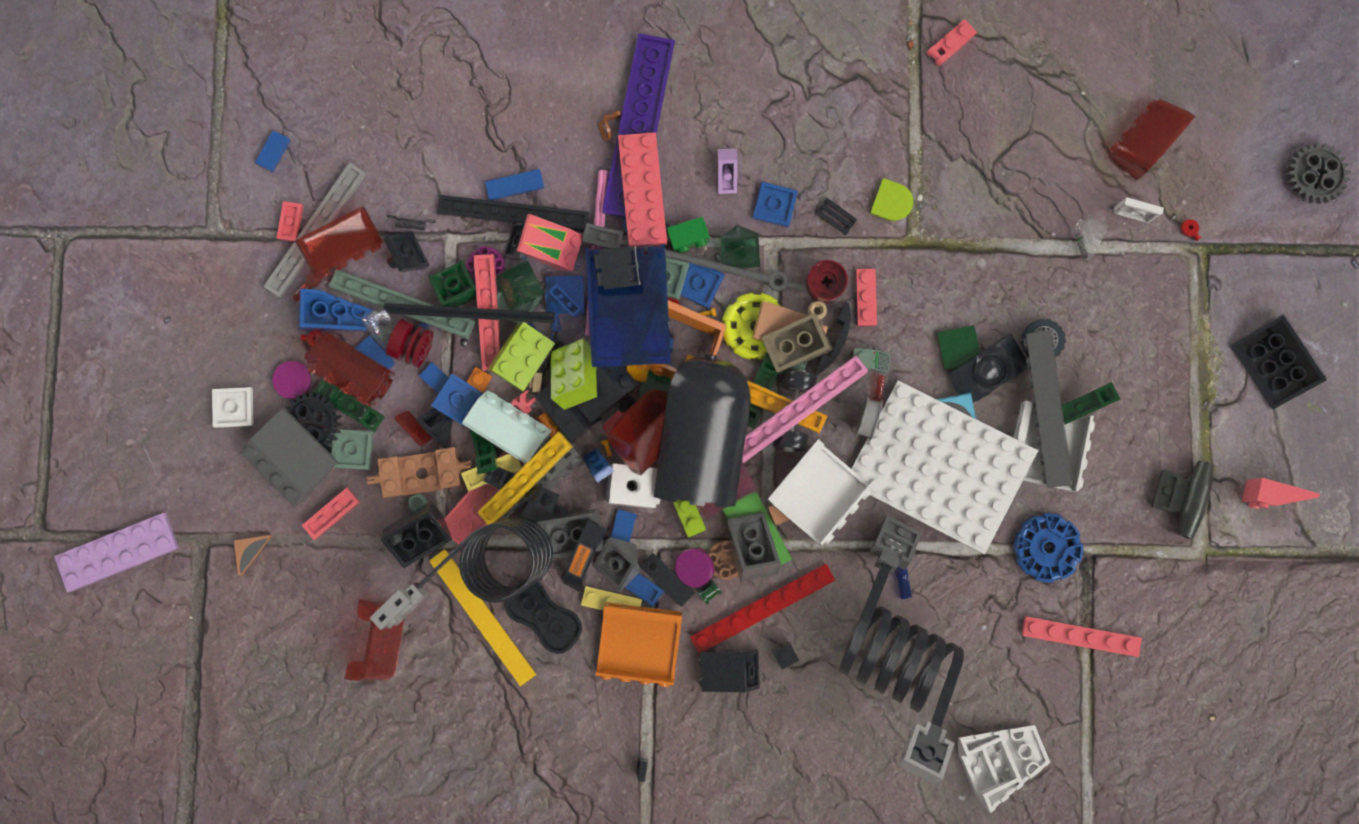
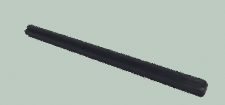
M385 303L383 307L385 314L554 323L555 315L551 312Z

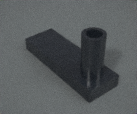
M654 553L640 566L681 607L695 593L682 583L678 576Z

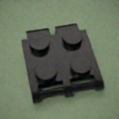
M638 245L601 249L599 254H593L594 268L602 269V271L595 272L597 286L611 289L642 285L643 280H640L639 272L641 265L638 263L637 257ZM631 251H633L634 263L632 262ZM633 268H635L637 280H635Z

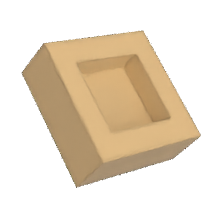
M535 373L529 383V389H533V394L541 392L542 373Z

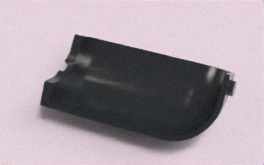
M705 354V357L688 359L679 367L671 381L654 490L655 498L676 503L678 500L690 501L689 505L705 506V503H715V507H733L736 505L751 396L749 385L743 373L732 363L716 359L717 355Z

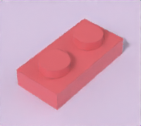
M283 201L276 237L278 240L295 242L299 235L304 207L302 204Z

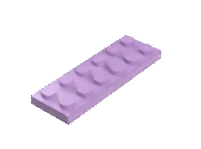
M162 513L54 557L66 591L72 592L175 551L179 547L167 514Z

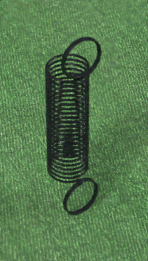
M387 215V217L392 216V218H396L399 225L398 227L395 222V227L425 231L426 222L436 223L432 219H426L425 222H423L424 220L413 221L414 219H409L408 221L405 218H399L398 220L397 216Z
M555 332V347L551 351H554L562 343V341L559 342L560 340L556 341L558 332ZM551 363L544 369L542 377H544L545 371L551 366Z

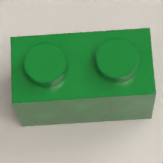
M703 217L667 228V234L674 252L683 254L688 252L689 248L695 246L696 248H702L710 242V236Z

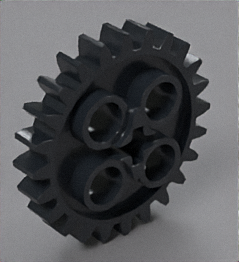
M310 392L303 393L302 396L297 395L296 400L290 401L292 407L286 406V409L328 451L327 446H334L331 440H338L335 434L341 433L337 429V426L342 425V423L337 422V419L342 417L341 415H336L339 408H333L335 402L329 401L330 397L328 396L323 397L322 393ZM322 413L324 414V419H323V421H322V419H321ZM298 417L302 420H310L311 423L324 425L326 429L314 426L311 423L301 422L298 420ZM317 431L319 433L318 439L316 438Z

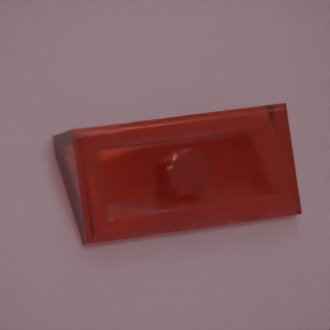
M405 411L394 417L396 422L419 446L424 447L433 439L419 425L410 411Z

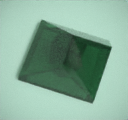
M736 225L720 237L719 244L722 264L741 269L760 267L759 234L757 232Z
M528 260L496 275V283L510 310H514L545 295Z

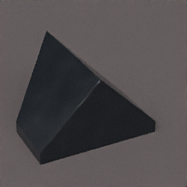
M432 408L418 417L416 421L435 441L446 449L453 420Z

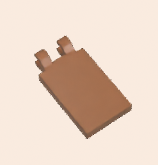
M762 301L752 339L763 342L761 337L803 319L808 315ZM822 325L825 333H827L828 327Z

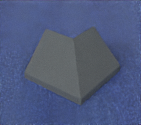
M612 537L608 538L593 565L619 591L623 590L642 571L637 560L636 544Z

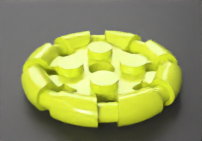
M747 293L739 296L732 305L729 304L722 317L723 324L727 325L723 335L727 346L730 345L736 355L748 360L751 358L763 360L767 352L764 342L752 339L753 331L750 328V324L756 322L760 309L753 307V302H760L761 305L762 301H766L780 306L777 303L778 300L764 293H761V295ZM740 307L744 309L741 315L737 312ZM731 322L737 323L736 329L731 328ZM738 337L744 341L741 345L735 341ZM751 346H758V351H751Z

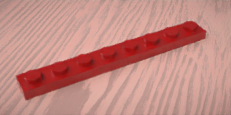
M825 563L693 634L690 638L700 654V652L712 648L836 580Z

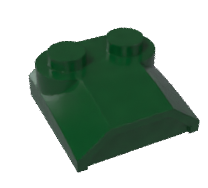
M463 260L432 276H428L442 306L459 307L477 296L476 286Z

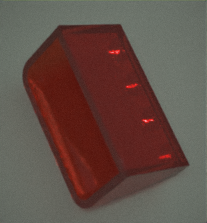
M1160 98L1157 101L1153 99L1146 107L1148 111L1145 115L1141 113L1134 121L1136 125L1133 128L1129 127L1122 136L1125 138L1121 142L1118 140L1111 147L1113 152L1108 157L1136 180H1139L1156 164L1196 116L1190 111Z
M364 206L295 241L315 278L320 277V279L331 275L330 271L336 268L339 271L347 267V263L353 259L355 262L365 257L364 254L369 251L372 253L382 249L381 245L384 244Z
M658 389L647 391L606 432L609 443L628 468L640 476L659 458L668 393Z

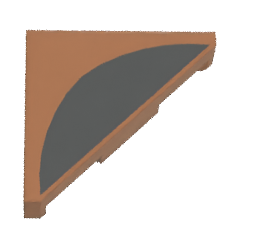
M271 535L234 540L238 576L244 575L250 564L254 562L264 546L272 538Z

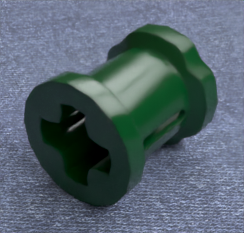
M711 579L709 584L702 590H698L697 593L708 605L709 601L717 594H721L722 591Z

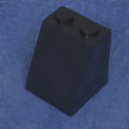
M758 649L700 652L699 666L701 667L699 684L702 692H749L760 689Z

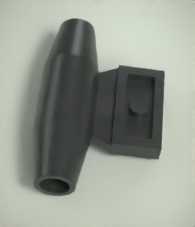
M1198 461L1189 481L1180 474L1161 470L1151 507L1169 513L1180 511L1177 535L1193 539L1203 520L1212 489L1214 464Z

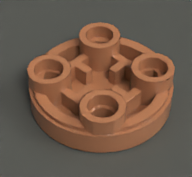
M720 541L714 544L708 552L715 569L713 575L720 579H732L738 576L731 541Z

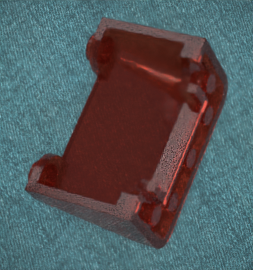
M373 598L359 599L357 607L358 616L364 621L371 622L364 661L350 662L346 668L344 679L352 681H383L394 676L405 618L397 626L394 625L390 629L386 627L382 630L370 619L387 601Z

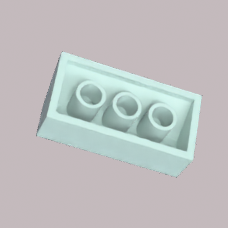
M488 390L478 398L462 422L463 425L525 464L546 444L552 431L544 424L534 420L528 414L523 413Z

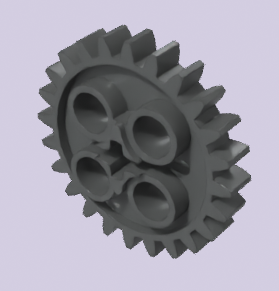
M1319 142L1314 144V146L1311 143L1306 147L1300 148L1299 151L1293 154L1294 157L1289 159V162L1292 164L1286 168L1291 171L1286 176L1291 177V179L1287 183H1293L1294 186L1290 190L1297 189L1295 196L1302 194V201L1309 198L1310 204L1315 200L1317 204L1322 202L1328 203L1330 200L1338 198L1337 196L1343 194L1342 190L1348 187L1345 183L1350 181V178L1346 177V175L1351 173V171L1345 170V168L1349 166V163H1343L1346 157L1340 158L1341 151L1335 153L1334 146L1327 149V143L1320 146ZM1305 177L1309 179V183L1305 181ZM1323 181L1327 183L1328 188L1324 186Z

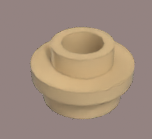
M821 301L812 302L808 307V314H813L814 309L819 308L821 312L817 314L819 320L823 319L827 313L826 305Z

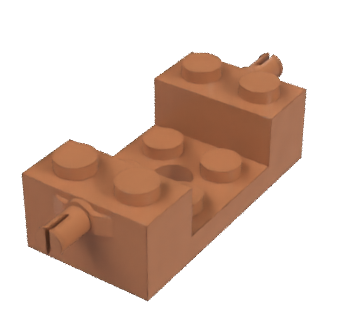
M455 447L406 457L396 456L378 459V475L367 477V480H373L367 481V484L379 483L382 488L383 498L387 499L464 487L461 470L472 469V465H470L472 462L471 460L460 462L459 451ZM421 468L427 470V476L424 479H420L417 476V472Z

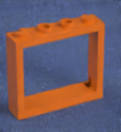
M656 295L651 303L630 362L634 363L638 368L651 370L655 375L668 377L671 381L678 370L640 354L655 312L714 336L708 354L717 355L727 325Z

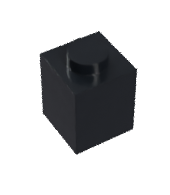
M790 642L772 650L782 670L799 661Z

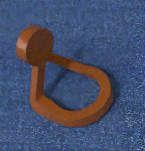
M616 111L611 115H604L603 120L599 122V132L605 142L611 140L608 121L620 118L622 111ZM603 123L605 124L608 136H606L602 126Z

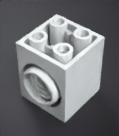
M622 464L610 465L614 472L608 475L605 504L649 509L656 508V505H659L660 499L654 497L657 468ZM628 481L634 484L633 491L627 489Z

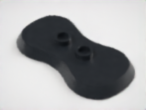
M526 579L519 581L512 588L521 587ZM539 582L504 602L508 616L513 621L531 628L537 634L541 644L549 652L555 654L567 652L575 645L581 635L582 623L579 617L573 611L555 604Z

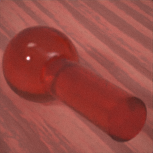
M315 272L309 273L306 277V283L300 289L318 287L322 281L321 276ZM300 289L291 297L295 302L299 301Z
M878 375L876 394L871 399L877 402L883 400L882 409L886 404L883 398L886 375Z

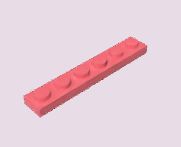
M494 254L474 255L477 308L498 309ZM478 319L482 371L489 368L501 349L499 320Z
M1024 616L1022 636L1139 657L1142 640L1140 637Z

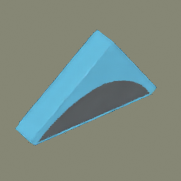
M971 393L936 399L976 419Z

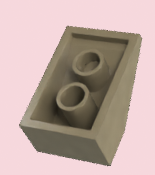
M815 313L761 337L777 373L833 350L818 315Z

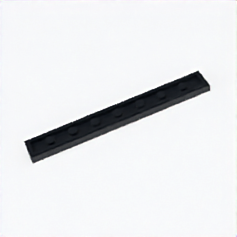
M446 195L439 196L437 211L438 215L507 223L526 222L527 215L531 214L577 231H585L590 214L587 211Z

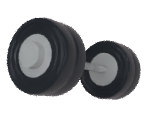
M800 369L784 371L781 387L786 390L796 391V400L799 397V392L805 393L816 385L817 376ZM792 427L774 440L772 444L774 447L783 449L784 452L806 451L809 436L805 433L794 431V427Z

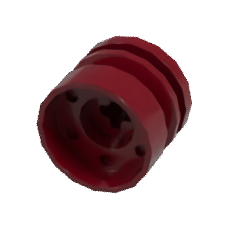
M834 260L817 262L811 268L806 279V288L809 295L814 300L823 303L836 301L845 292L848 285V275L845 268ZM824 278H826L827 281H831L828 287H826L825 284H821L824 281Z
M404 319L399 320L389 338L386 350L387 356L399 361L405 356V363L409 365L412 363V366L416 368L421 367L431 350L434 332L429 329L425 330L422 326L415 331L414 323Z

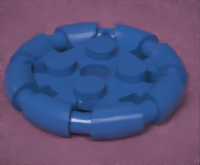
M1042 513L1040 516H1031L1021 524L1020 531L1015 534L1013 542V552H1016L1017 556L1015 560L1021 570L1026 575L1030 574L1033 576L1034 580L1045 583H1053L1054 580L1058 579L1060 581L1064 580L1074 573L1078 562H1081L1083 556V543L1080 542L1079 538L1081 535L1071 521L1063 519L1061 515ZM1040 523H1045L1046 528L1041 529ZM1058 525L1063 527L1062 532L1056 530ZM1028 532L1033 534L1030 540L1025 537ZM1067 539H1072V546L1068 547ZM1047 542L1053 545L1051 553H1047L1044 550V545ZM1028 549L1030 556L1025 557L1023 550ZM1067 556L1071 558L1069 563L1065 562ZM1036 563L1041 565L1039 570L1033 568ZM1057 566V572L1052 573L1051 567Z

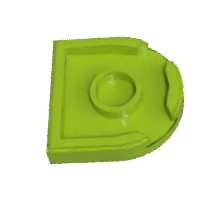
M883 178L870 214L892 222L902 220L909 215L913 208V196L904 185Z

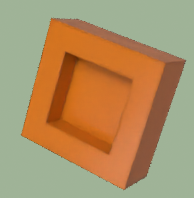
M475 367L466 383L484 393L493 377Z

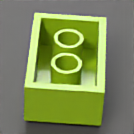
M518 322L487 370L517 390L524 391L555 343L525 322Z
M580 339L551 351V399L565 410L596 398L595 349L584 339Z

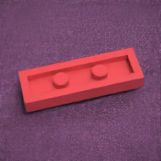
M856 269L857 326H877L875 269Z
M345 488L302 526L313 540H317L361 502L349 488Z

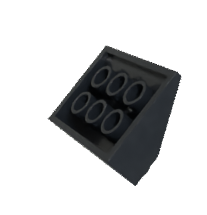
M1285 313L1231 344V347L1272 409L1327 381V376Z

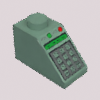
M854 348L851 351V359L857 356L868 369V372L889 373V353Z

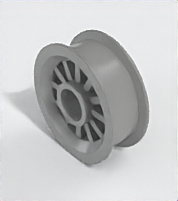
M869 396L866 397L857 422L856 437L858 434L869 437V441H871L879 421L883 400L877 402L869 399Z

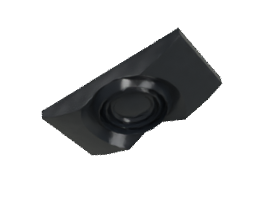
M1009 333L948 372L947 376L958 395L971 393L974 403L989 395L997 387L1014 379L1028 367L1025 356L1013 335Z

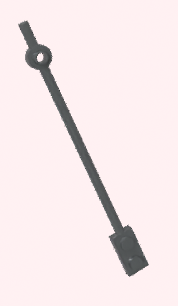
M589 223L586 224L582 243L605 249L629 246L628 240L622 239L624 232ZM654 246L638 247L639 251L766 282L770 289L776 292H780L785 288L801 292L806 290L805 284L789 281L782 272H774L769 276ZM774 280H780L781 284L775 285Z

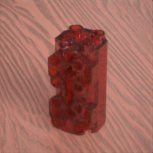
M329 332L325 334L319 333L316 336L314 346L306 352L304 357L307 360V370L320 377L325 376L323 380L331 385L341 386L339 390L353 397L357 396L355 400L370 407L376 405L378 402L375 400L377 398L382 399L392 385L393 380L390 376H395V372Z

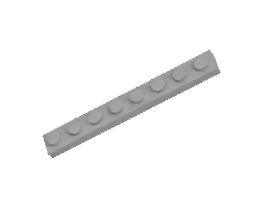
M349 162L264 285L266 289L282 298L367 175L364 171Z

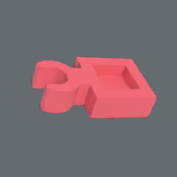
M527 390L520 397L517 396L511 403L515 408L526 414L532 410L529 406L536 401L535 397L531 400L527 399L526 394L529 392Z

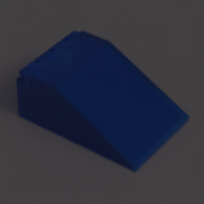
M665 244L648 247V255H644V247H638L637 257L638 263L641 265L639 272L640 280H643L642 285L611 289L597 286L595 272L602 271V269L594 268L593 254H599L601 249L592 250L585 248L592 367L671 363ZM631 251L632 262L634 263L633 251ZM633 268L635 280H637L635 268Z

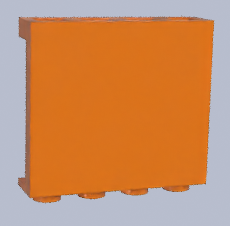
M605 602L596 676L606 680L611 679V677L619 678L622 682L635 680L644 685L658 683V686L661 687L674 685L683 612Z

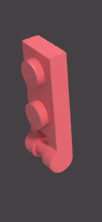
M964 19L938 43L932 46L926 54L929 57H933L935 64L939 67L977 34V31ZM939 50L944 53L942 56L939 54Z

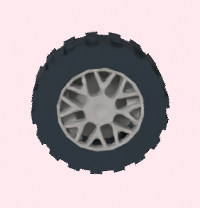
M1040 319L1032 322L1023 330L1020 343L1023 352L1029 357V350H1025L1024 339L1027 338L1026 334L1051 330L1055 357L1059 356L1062 353L1061 351L1064 350L1066 335L1062 330L1063 328L1057 322L1051 321V319Z

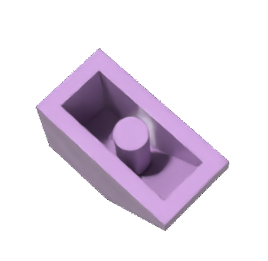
M718 149V194L737 193V149Z

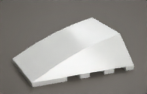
M1035 725L958 738V756L973 792L989 813H992L996 809L995 807L1001 802H1005L1015 790H1019L1028 779H1032L1050 763Z

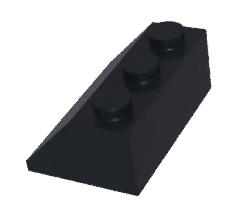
M551 384L535 395L536 399L571 443L602 420L599 417L590 424L576 406L565 410L551 399Z
M432 501L384 528L381 536L383 544L403 568L452 540L442 513Z

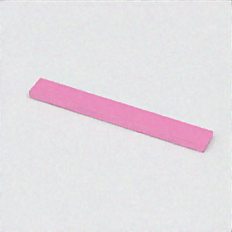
M854 356L746 435L742 462L744 463L865 375L868 372L865 365L857 356Z

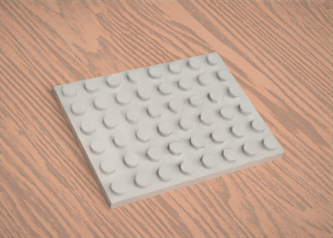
M897 381L880 414L871 441H869L868 437L852 470L868 484L871 483L873 485L870 488L872 491L870 496L985 555L1038 450Z

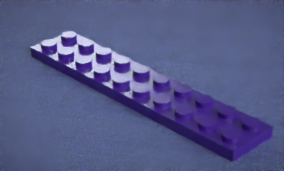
M638 33L618 135L656 132L657 136L675 40ZM617 136L602 213L626 218Z

